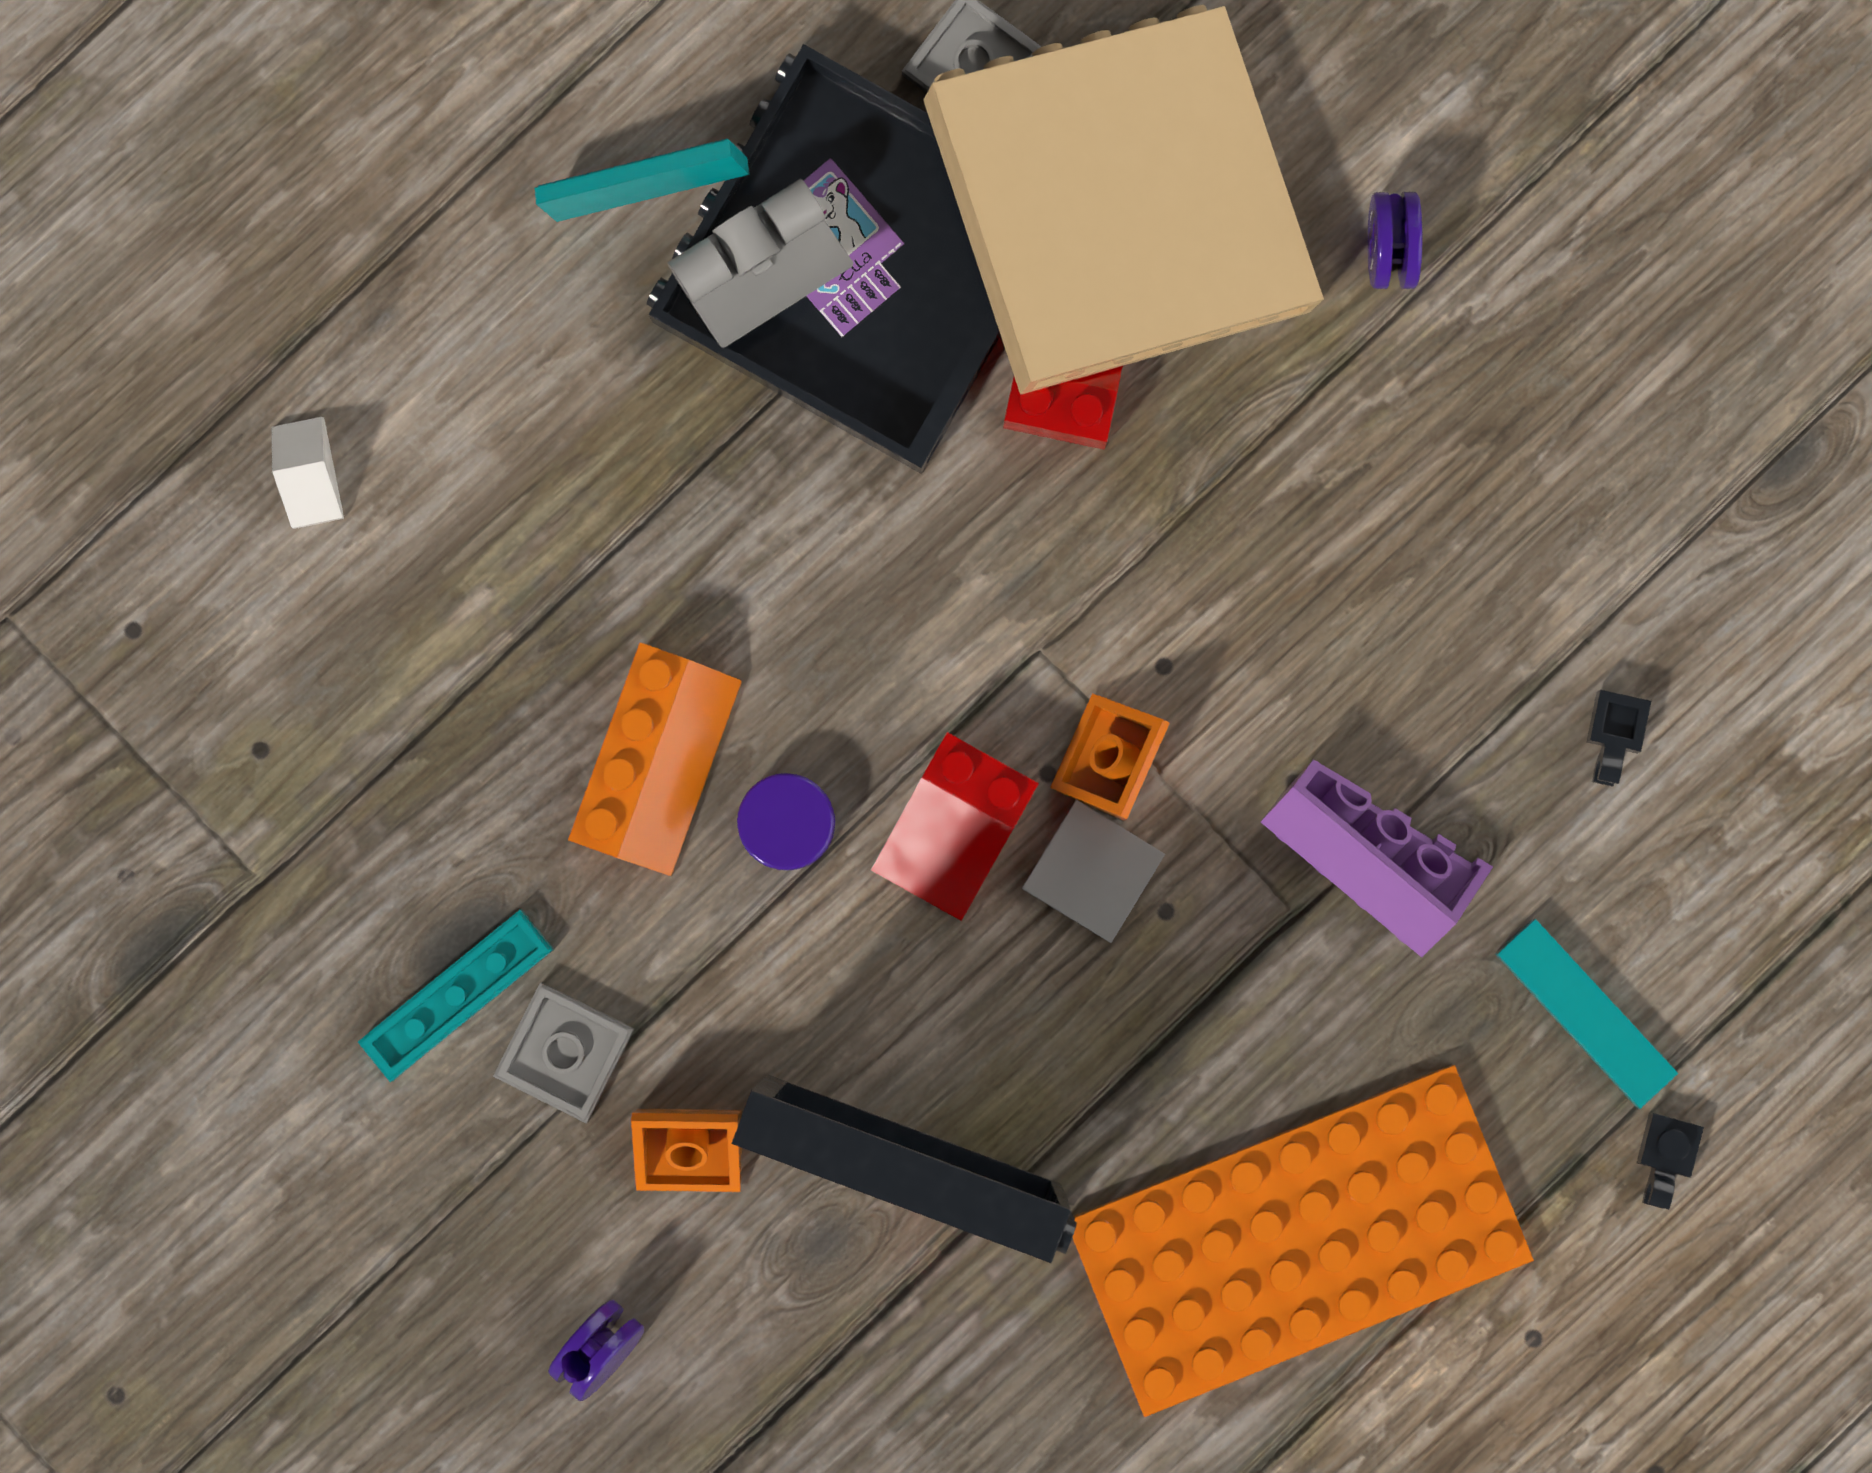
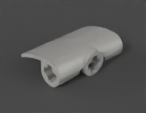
M802 179L792 183L758 206H750L715 228L712 235L667 262L681 288L722 348L727 347L850 269L854 264L826 223L825 215L819 203Z

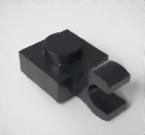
M1605 690L1596 692L1586 741L1587 743L1601 746L1594 768L1593 783L1611 787L1614 784H1619L1625 751L1636 754L1642 751L1652 701Z
M1649 1113L1636 1162L1637 1164L1651 1167L1642 1203L1662 1209H1670L1675 1190V1175L1688 1178L1692 1176L1704 1129L1703 1126L1656 1113Z

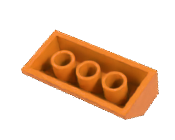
M640 642L568 841L672 876L742 680Z

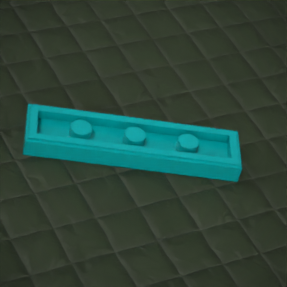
M726 138L538 185V187H535L536 205L556 222L746 176L749 175L748 159Z
M519 910L366 1034L358 1043L388 1081L393 1082L554 951V948L524 911Z
M1532 919L1495 953L1636 1108L1641 1109L1679 1074L1536 919Z

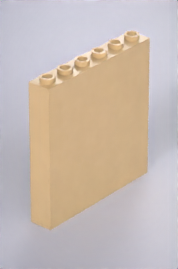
M1205 5L1194 6L1177 14V19L1159 23L1158 18L1144 19L1131 25L1128 32L1111 36L1109 30L1098 31L1084 37L1080 41L1081 44L1063 48L1061 43L1049 44L1035 50L1032 53L1033 57L1014 61L1013 56L999 57L986 63L983 66V70L965 74L964 69L950 70L938 75L925 95L923 101L1020 395L1307 314L1324 300L1225 6L1208 11Z

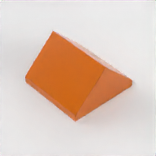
M1092 693L1050 788L1122 821L1127 820L1170 723L1159 717Z
M637 1109L632 1112L631 1128L636 1191L740 1192L742 1148L731 1143L740 1122L742 1110Z

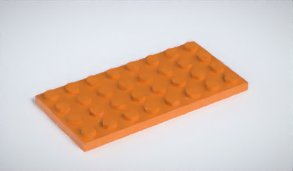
M1453 1064L1073 1216L1077 1225L1072 1238L1144 1417L1534 1261L1460 1076Z

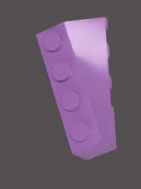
M1313 759L1280 795L1261 823L1272 831L1278 839L1286 843L1309 862L1321 875L1328 878L1353 899L1359 907L1366 910L1384 925L1401 942L1410 947L1420 957H1423L1458 922L1493 866L1479 858L1473 863L1454 853L1456 844L1439 834L1433 840L1410 827L1411 817L1396 808L1392 811L1380 809L1371 803V794Z

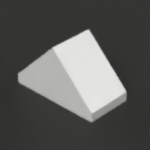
M324 417L272 427V472L291 527L296 529L344 519Z

